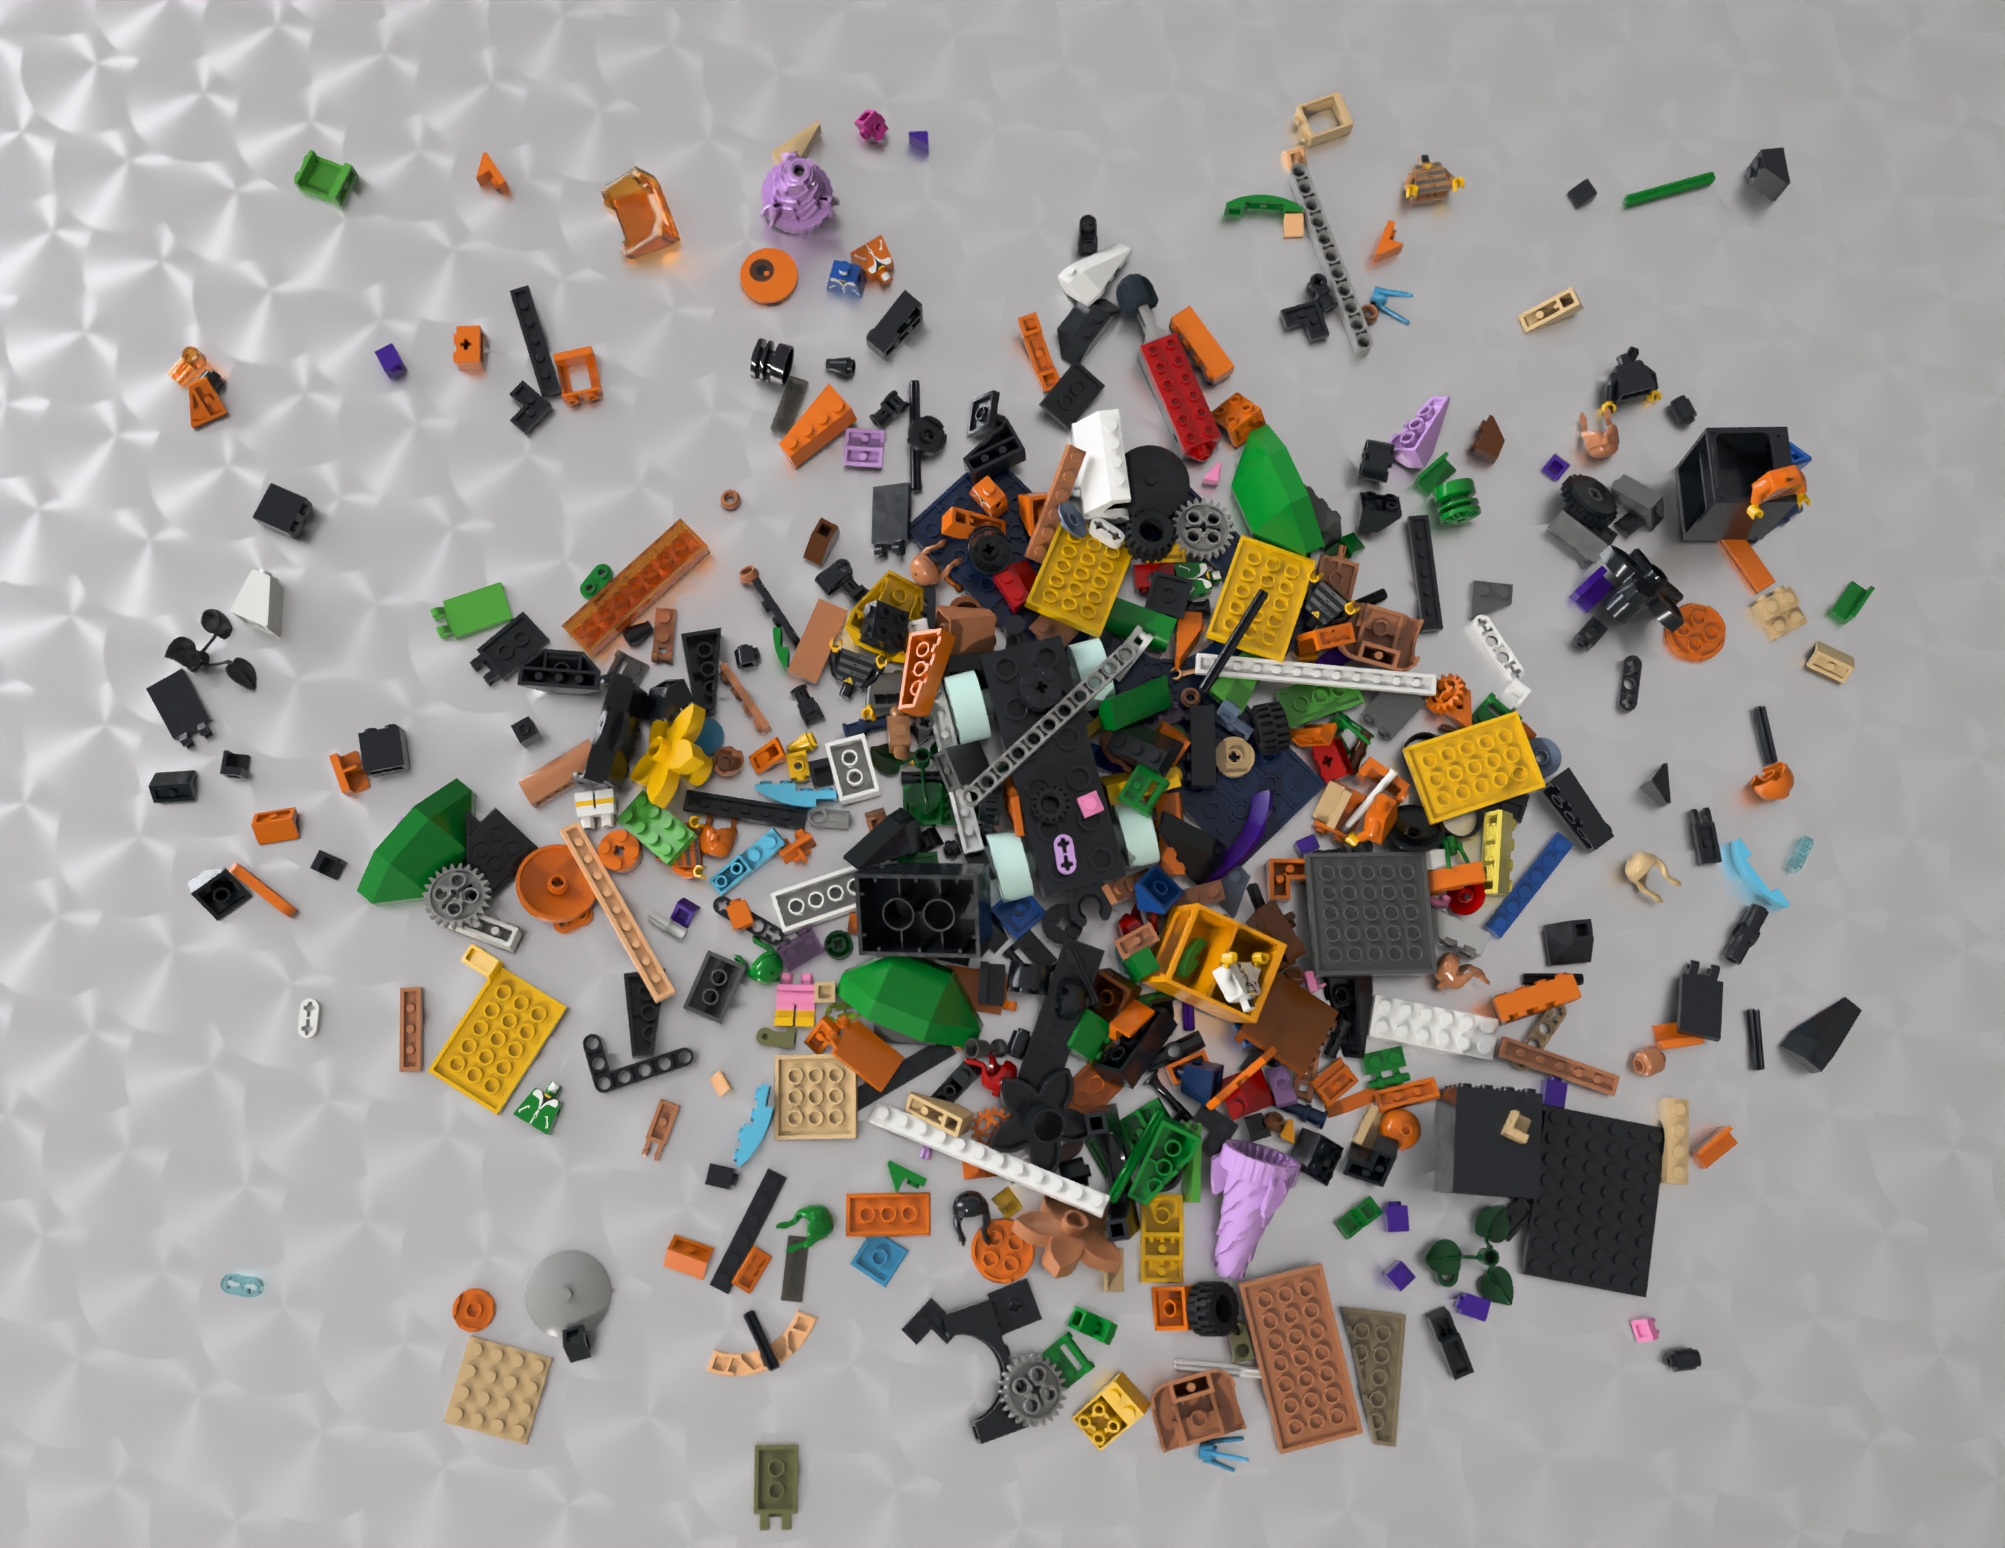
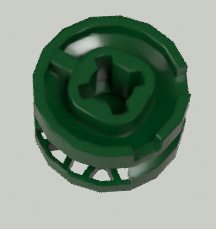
M835 930L827 935L824 941V948L832 959L844 960L852 954L854 943L847 932Z

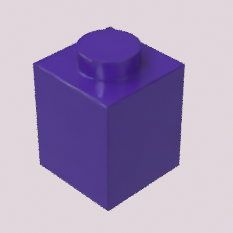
M393 343L375 351L389 378L398 377L407 370Z
M1550 1076L1549 1079L1542 1080L1540 1093L1543 1094L1542 1106L1549 1105L1565 1108L1568 1083L1561 1082V1078Z
M1401 1201L1388 1202V1206H1382L1384 1232L1409 1231L1407 1205H1401Z
M1396 1260L1382 1273V1276L1390 1285L1400 1292L1416 1278L1400 1260Z
M1462 1292L1461 1296L1458 1295L1456 1299V1313L1486 1322L1491 1301Z

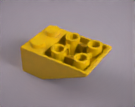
M1121 1371L1075 1413L1071 1419L1097 1449L1101 1451L1140 1419L1150 1407V1402L1124 1372Z

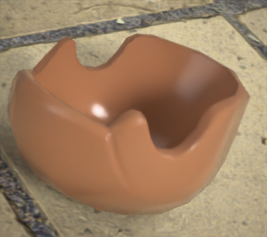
M732 746L719 748L712 757L713 768L722 776L735 775L741 770L744 763L742 751H738Z

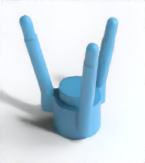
M1375 286L1371 302H1375L1374 306L1409 324V320L1382 305V302L1387 303L1389 295L1412 298L1413 294Z
M1243 1436L1217 1438L1200 1442L1198 1459H1202L1203 1463H1210L1234 1472L1235 1468L1213 1459L1221 1457L1237 1461H1249L1247 1457L1217 1452V1446L1213 1445L1243 1441Z

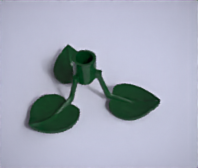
M956 737L957 743L961 744L959 738ZM936 741L931 745L930 752L926 748H918L906 761L897 759L893 753H889L888 743L870 747V754L874 765L880 772L887 775L897 774L900 771V765L905 766L914 760L915 767L921 769L922 784L915 783L909 787L907 800L914 809L922 814H930L937 808L941 799V790L935 782L925 783V768L929 766L930 759L935 762L933 755L938 753Z
M1496 1205L1483 1210L1477 1216L1474 1223L1476 1234L1485 1237L1486 1248H1481L1477 1255H1459V1247L1455 1242L1449 1239H1441L1431 1246L1425 1256V1262L1436 1273L1453 1275L1461 1268L1459 1259L1478 1260L1482 1265L1488 1266L1486 1269L1487 1275L1482 1276L1479 1282V1290L1482 1296L1494 1303L1512 1305L1514 1290L1511 1276L1506 1269L1500 1266L1495 1267L1499 1262V1254L1495 1249H1492L1493 1246L1489 1243V1240L1493 1243L1504 1241L1510 1229L1505 1206Z

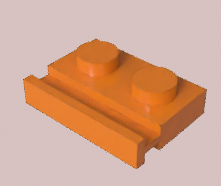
M1337 1057L1308 1083L1314 1087V1091L1325 1106L1329 1107L1359 1080L1348 1065L1344 1064L1342 1057Z

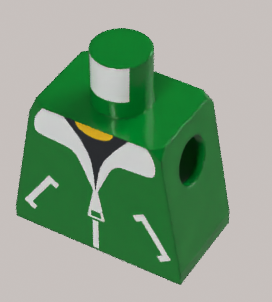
M1205 562L1174 564L1175 576L1193 580L1188 602L1189 600L1194 601L1209 595L1212 591L1211 583L1221 581L1219 570L1208 572Z
M551 1081L546 1091L535 1088L515 1110L513 1115L543 1133L551 1135L564 1106V1103L556 1098L562 1087Z

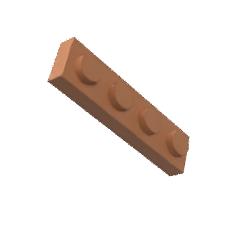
M724 662L719 665L722 671L719 673L725 684L727 682L731 684L733 688L730 691L736 699L740 698L744 704L741 707L747 715L752 714L755 719L752 722L757 730H763L765 734L772 731L771 726L728 664Z
M1149 868L1102 886L1101 888L1111 906L1136 896L1134 884Z
M1221 879L1182 889L1185 893L1172 906L1194 903L1206 906L1225 901L1226 896ZM1172 906L1164 914H1157L1156 917L1168 916ZM1144 911L1146 920L1149 921L1151 912Z
M423 987L400 988V1072L423 1071Z

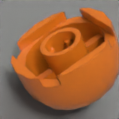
M1777 762L1764 768V774L1759 778L1756 774L1750 782L1752 789L1765 800H1783L1789 796V792L1794 785V775L1786 763Z
M1397 1108L1385 1112L1381 1116L1377 1132L1379 1135L1398 1140V1150L1403 1151L1412 1148L1418 1142L1421 1136V1126L1413 1113L1406 1109Z

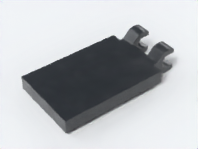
M909 482L873 487L871 544L875 545L874 555H879V558H887V545L893 544L892 553H897V556H905V542H910L912 485Z
M522 612L477 649L480 655L474 658L470 664L476 672L486 665L491 671L486 673L483 678L489 686H492L499 677L503 680L508 678L519 668L521 663L526 662L550 643V640Z
M180 669L146 688L174 740L179 739L183 747L186 746L189 749L195 746L189 734L197 729L205 739L213 735L207 724L212 719L184 669Z
M1690 960V964L1686 965V974L1682 973L1680 975L1677 1033L1718 1042L1721 1039L1723 982L1717 981L1720 966L1711 964L1710 969L1707 968L1706 975L1697 974L1700 966L1699 961Z

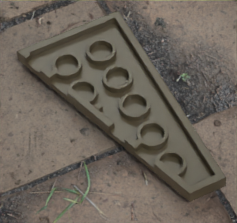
M1341 1306L1372 1442L1376 1445L1396 1447L1406 1314Z

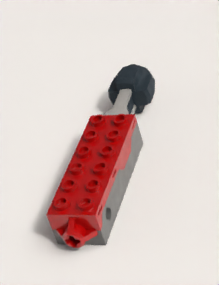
M1129 274L1117 285L1116 297L1125 317H1138L1145 333V341L1140 346L1138 360L1181 460L1183 461L1188 458H1193L1197 461L1207 460L1212 456L1214 449L1218 447L1222 436L1177 333L1167 336L1166 331L1156 325L1150 310L1156 307L1159 299L1152 283L1140 274Z

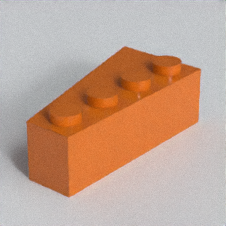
M828 384L782 439L779 446L789 461L797 468L857 421V418L852 408Z
M942 628L909 633L898 706L899 710L911 717L929 716L956 639L954 635Z
M1566 972L1555 975V979L1549 981L1542 979L1535 982L1533 986H1522L1515 989L1514 992L1496 995L1492 1005L1500 1025L1503 1026L1581 999L1582 995L1573 973L1567 975Z

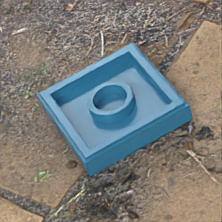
M867 1237L850 1264L886 1288L909 1251L889 1237Z

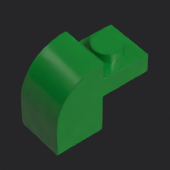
M1075 1306L1067 1325L1109 1346L1118 1327L1112 1321L1078 1306Z

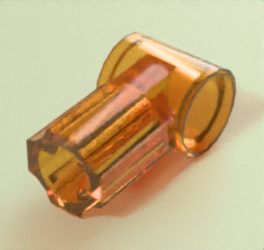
M193 346L186 347L182 351V357L167 372L180 385L196 369H202L206 365L207 359L205 355ZM197 355L196 359L192 361L193 356Z

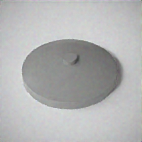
M573 1250L557 1252L543 1259L529 1276L525 1290L526 1308L534 1324L543 1332L558 1338H562V1330L582 1324L587 1333L593 1330L605 1317L612 1297L610 1278L602 1264L589 1254Z

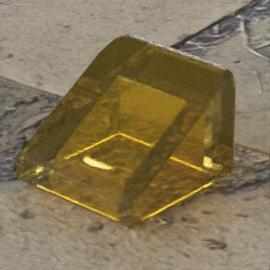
M1006 1187L992 1198V1201L1003 1216L1008 1219L1023 1208L1009 1187Z

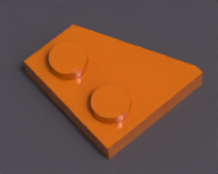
M207 376L189 384L192 428L228 413Z

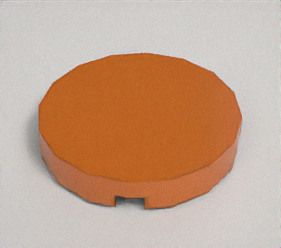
M472 1288L464 1291L456 1298L453 1304L452 1315L461 1329L467 1332H478L486 1329L493 1322L496 1315V1303L489 1292L479 1288Z

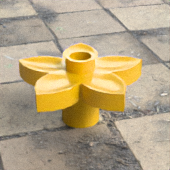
M694 703L680 712L674 722L669 720L653 721L649 733L647 753L640 758L629 776V779L633 782L647 787L650 802L662 809L672 799L680 778L695 786H700L708 779L712 771V758L705 755L700 746L694 744L702 730L706 712L705 709Z

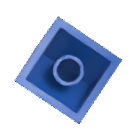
M1157 863L1134 884L1137 908L1140 911L1164 914L1185 893Z

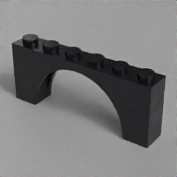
M1116 1103L1096 1106L1084 1114L1088 1136L1092 1135L1095 1137L1104 1156L1109 1180V1191L1127 1161ZM1131 1178L1116 1203L1110 1202L1109 1212L1105 1220L1109 1242L1129 1240L1141 1228L1136 1201L1127 1197L1132 1186Z
M985 1299L938 1315L944 1337L968 1335L982 1341L989 1347L998 1362L1000 1381L1006 1379L1002 1376V1372H1009L1006 1366L1010 1365L1008 1358L1010 1357V1350L1007 1344L1003 1342L1002 1336H1004L1002 1325L997 1322L995 1316L998 1314L994 1302L991 1303V1299ZM1000 1384L998 1391L1004 1389V1386ZM1016 1384V1389L1018 1392H1020L1021 1388L1019 1386L1017 1387ZM997 1393L989 1409L978 1418L970 1421L976 1443L983 1444L1029 1427L1023 1426V1421L1015 1423L1016 1416L1013 1418L1008 1417L1011 1411L1003 1410L1007 1405L1006 1402L999 1401L1004 1397V1394Z

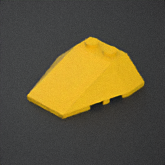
M888 570L850 611L844 628L853 642L877 656L883 653L881 658L886 660L889 657L890 662L905 663L909 638L908 628L905 649L895 654H890L861 643L860 629L864 618L863 610L865 604L879 600L909 612V621L921 619L924 588Z

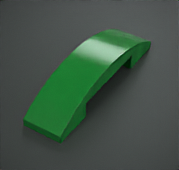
M1249 195L1227 202L1224 216L1243 217L1244 210L1281 212V219H1283L1285 214L1302 213L1303 207L1278 196Z

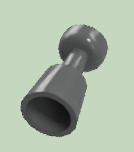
M969 1038L965 1042L964 1052L969 1059L985 1057L989 1052L994 1057L1001 1058L1007 1053V1044L1003 1039H995L989 1044L986 1040Z

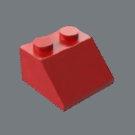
M1027 560L1010 564L1004 571L993 574V582L1014 614L1025 608L1024 605L1037 575Z
M1261 1068L1224 1100L1232 1121L1275 1104ZM1241 1072L1223 1078L1221 1090Z

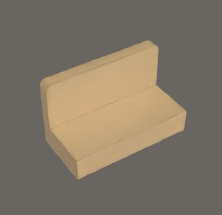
M1817 641L1815 652L1808 660L1807 667L1844 684L1854 670L1855 663L1852 656Z
M1332 780L1329 781L1312 816L1334 829L1352 795V790Z
M1368 1104L1350 1142L1369 1149L1372 1148L1378 1135L1377 1128L1379 1127L1380 1118L1384 1114L1379 1113L1378 1106Z
M1117 1248L1122 1258L1118 1272L1102 1271L1103 1292H1124L1123 1248Z

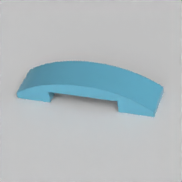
M1738 838L1729 843L1735 868L1748 888L1762 901L1780 910L1790 906V903L1778 888L1771 891L1768 889L1746 860L1752 853L1742 840Z

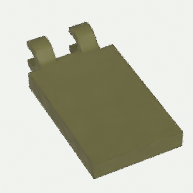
M755 1445L754 1514H760V1530L770 1529V1517H782V1530L792 1529L791 1514L798 1513L799 1445Z

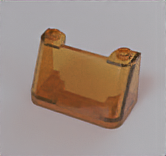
M635 166L600 189L603 204L607 208L610 207L615 210L626 238L621 243V252L625 257L634 259L674 245L680 240L661 186L652 174Z

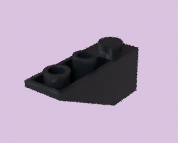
M963 1061L930 1097L954 1103L982 1074V1068Z

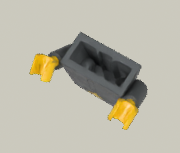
M895 670L893 673H883L874 683L868 686L865 700L867 708H864L861 712L865 721H867L869 714L873 722L876 720L873 708H888L899 705L903 672L901 670Z

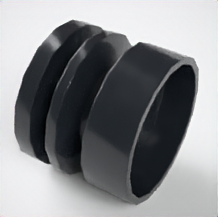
M759 338L751 357V378L758 379L760 376V380L765 381L770 374L771 383L785 386L792 369L794 347L779 343L774 351V341L769 340L767 343L766 339Z
M991 524L980 525L974 528L968 535L966 550L974 567L979 572L992 575L998 574L1007 568L1012 559V548L1000 528Z

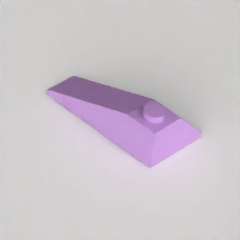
M1433 396L1417 411L1418 416L1411 422L1407 421L1404 424V430L1399 434L1395 433L1390 438L1388 443L1395 444L1392 455L1395 461L1407 468H1424L1436 446L1451 399L1449 396Z

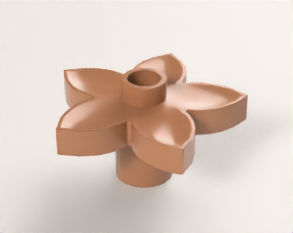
M1044 1195L1040 1211L1023 1213L1015 1219L1011 1231L1027 1243L1046 1247L1041 1262L1043 1267L1055 1279L1069 1276L1076 1269L1079 1261L1090 1268L1103 1272H1118L1122 1263L1119 1250L1106 1237L1105 1220L1108 1216V1208H1106L1103 1217L1100 1218Z

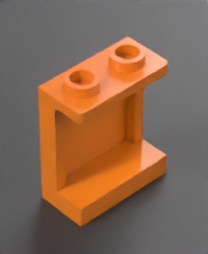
M1369 756L1351 781L1358 785L1366 776L1378 785L1390 770ZM1396 775L1384 790L1393 795V799L1397 801L1399 806L1408 796L1409 792L1407 789L1410 784Z
M1334 781L1352 790V795L1334 829L1326 826V823L1316 818L1311 827L1322 836L1327 834L1333 837V841L1338 844L1348 845L1344 840L1352 831L1355 832L1360 819L1347 834L1341 830V827L1368 796Z

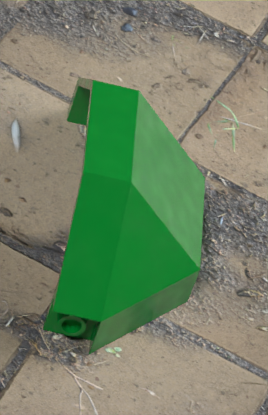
M1267 424L1250 431L1231 484L1233 498L1253 539L1306 557L1307 553H1312L1325 546L1309 494L1286 446Z
M456 778L416 804L374 850L357 888V892L376 906L418 902L428 899L422 893L429 891L424 885L432 884L429 877L436 878L435 871L443 873V866L450 870L452 863L455 868H458L459 863H462L464 868L466 867L465 812L468 810L476 817L477 794Z
M879 956L846 969L836 989V994L867 1020L922 1042L964 1048L965 1042L969 1038L979 1039L984 1026L956 972L924 957Z

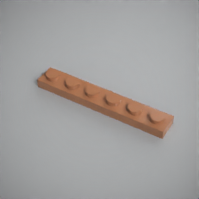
M1070 444L1066 445L1024 557L1041 564L1043 563L1061 520L1058 507L1062 502H1068L1086 451Z
M1502 1036L1497 1052V1057L1610 1096H1615L1620 1078L1618 1075Z

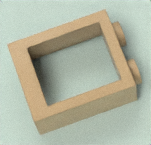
M1340 91L1297 105L1294 114V121L1296 125L1300 126L1301 137L1303 141H1306L1308 147L1350 134L1354 125ZM1331 107L1339 126L1313 135L1305 116Z

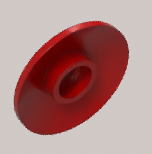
M1483 883L1464 886L1463 889L1450 890L1446 893V895L1451 897L1448 907L1458 915L1475 913L1481 908L1486 897ZM1471 895L1470 899L1466 901L1467 896Z

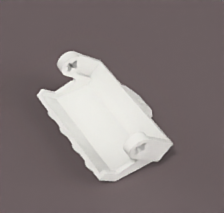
M1119 409L1098 411L1077 423H1072L1073 446L1086 451V455L1070 495L1073 498L1080 497L1082 517L1085 523L1090 524L1094 518H1102L1112 525L1122 524L1129 520L1128 510L1124 508L1108 509L1113 504L1131 502Z

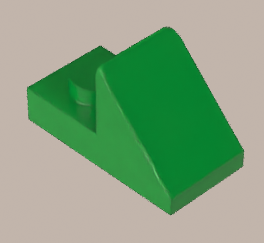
M1353 532L1341 537L1338 543L1323 554L1337 556L1339 544L1348 546L1345 558L1350 560L1364 550L1365 546Z
M890 1160L888 1162L896 1193H898L905 1178L909 1179L907 1184L917 1189L920 1185L925 1186L928 1179Z

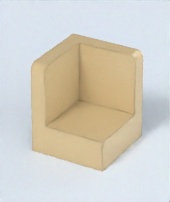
M814 982V1003H837V983Z
M1511 1110L1501 1135L1519 1144H1525L1529 1138L1526 1132L1531 1120L1520 1115L1519 1111Z

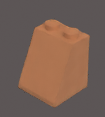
M936 606L935 629L942 628L956 637L950 656L994 651V646L996 645L995 627H997L998 620L990 609Z

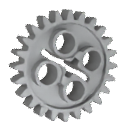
M1195 498L1193 504L1188 500L1186 507L1181 505L1180 511L1176 510L1174 514L1176 517L1172 518L1174 521L1173 527L1177 529V539L1174 545L1180 544L1178 551L1180 552L1185 549V556L1192 554V560L1199 556L1200 562H1202L1205 556L1210 561L1212 555L1217 559L1219 552L1224 554L1225 548L1229 549L1230 542L1234 539L1232 534L1235 532L1234 528H1230L1234 525V521H1228L1232 515H1225L1227 508L1220 509V502L1213 505V499L1206 503L1205 498L1202 499L1201 503ZM1195 517L1197 522H1191L1188 518ZM1214 518L1217 523H1210L1208 519ZM1188 536H1195L1197 541L1189 540ZM1208 537H1214L1217 542H1210Z
M452 863L450 870L443 866V873L435 871L437 877H429L432 884L424 885L429 890L422 893L425 898H428L422 901L425 906H428L424 910L426 913H431L429 915L430 919H436L435 923L438 926L443 922L445 929L450 924L453 930H456L457 925L464 930L466 923L473 927L472 920L480 922L478 916H486L483 909H490L489 904L486 903L487 901H492L491 896L487 895L492 892L491 888L487 887L490 883L488 880H484L485 875L483 873L479 874L478 868L472 871V867L469 864L465 869L462 863H459L458 868H455ZM458 879H464L462 885H454ZM447 892V896L444 899H438L440 893ZM458 894L460 898L457 899L454 896ZM471 894H477V897H476L475 900H473V901H468V900H467L468 897H469V895H471ZM460 907V911L457 914H451L453 908Z
M1028 1354V1357L1026 1355L1020 1356V1360L1013 1359V1365L1006 1366L1009 1372H1002V1376L1006 1379L999 1381V1384L1004 1386V1389L998 1391V1393L1004 1394V1397L999 1401L1006 1402L1007 1404L1003 1410H1010L1011 1412L1008 1417L1013 1418L1016 1416L1015 1423L1023 1421V1426L1031 1424V1427H1037L1038 1424L1040 1426L1046 1425V1421L1052 1422V1415L1059 1416L1057 1408H1064L1060 1400H1066V1397L1061 1395L1063 1391L1067 1390V1388L1061 1387V1384L1066 1380L1059 1379L1058 1377L1062 1371L1054 1370L1057 1365L1056 1363L1049 1365L1050 1358H1045L1042 1361V1355L1035 1357L1034 1354ZM1034 1370L1038 1372L1037 1380L1033 1378ZM1017 1381H1019L1022 1386L1020 1392H1018L1016 1389ZM1045 1389L1049 1391L1048 1400L1044 1397ZM1028 1401H1031L1033 1405L1031 1412L1027 1409Z

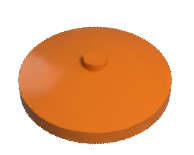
M553 844L538 848L530 853L518 868L515 883L519 902L529 914L539 920L550 923H563L575 920L584 915L597 899L567 845Z

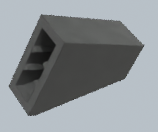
M1625 474L1619 480L1617 479L1613 482L1611 490L1615 502L1627 512L1642 520L1648 530L1653 531L1664 519L1663 495Z

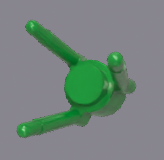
M1339 712L1330 721V723L1338 725L1335 735L1341 737L1347 754L1351 752L1339 731L1343 733L1349 729L1368 745L1371 742L1358 730L1367 732L1374 738L1372 733L1342 712Z
M1455 836L1444 837L1440 849H1445L1446 868L1451 869L1450 856L1456 855L1457 850L1460 851L1465 863H1470L1463 849L1462 842H1457Z

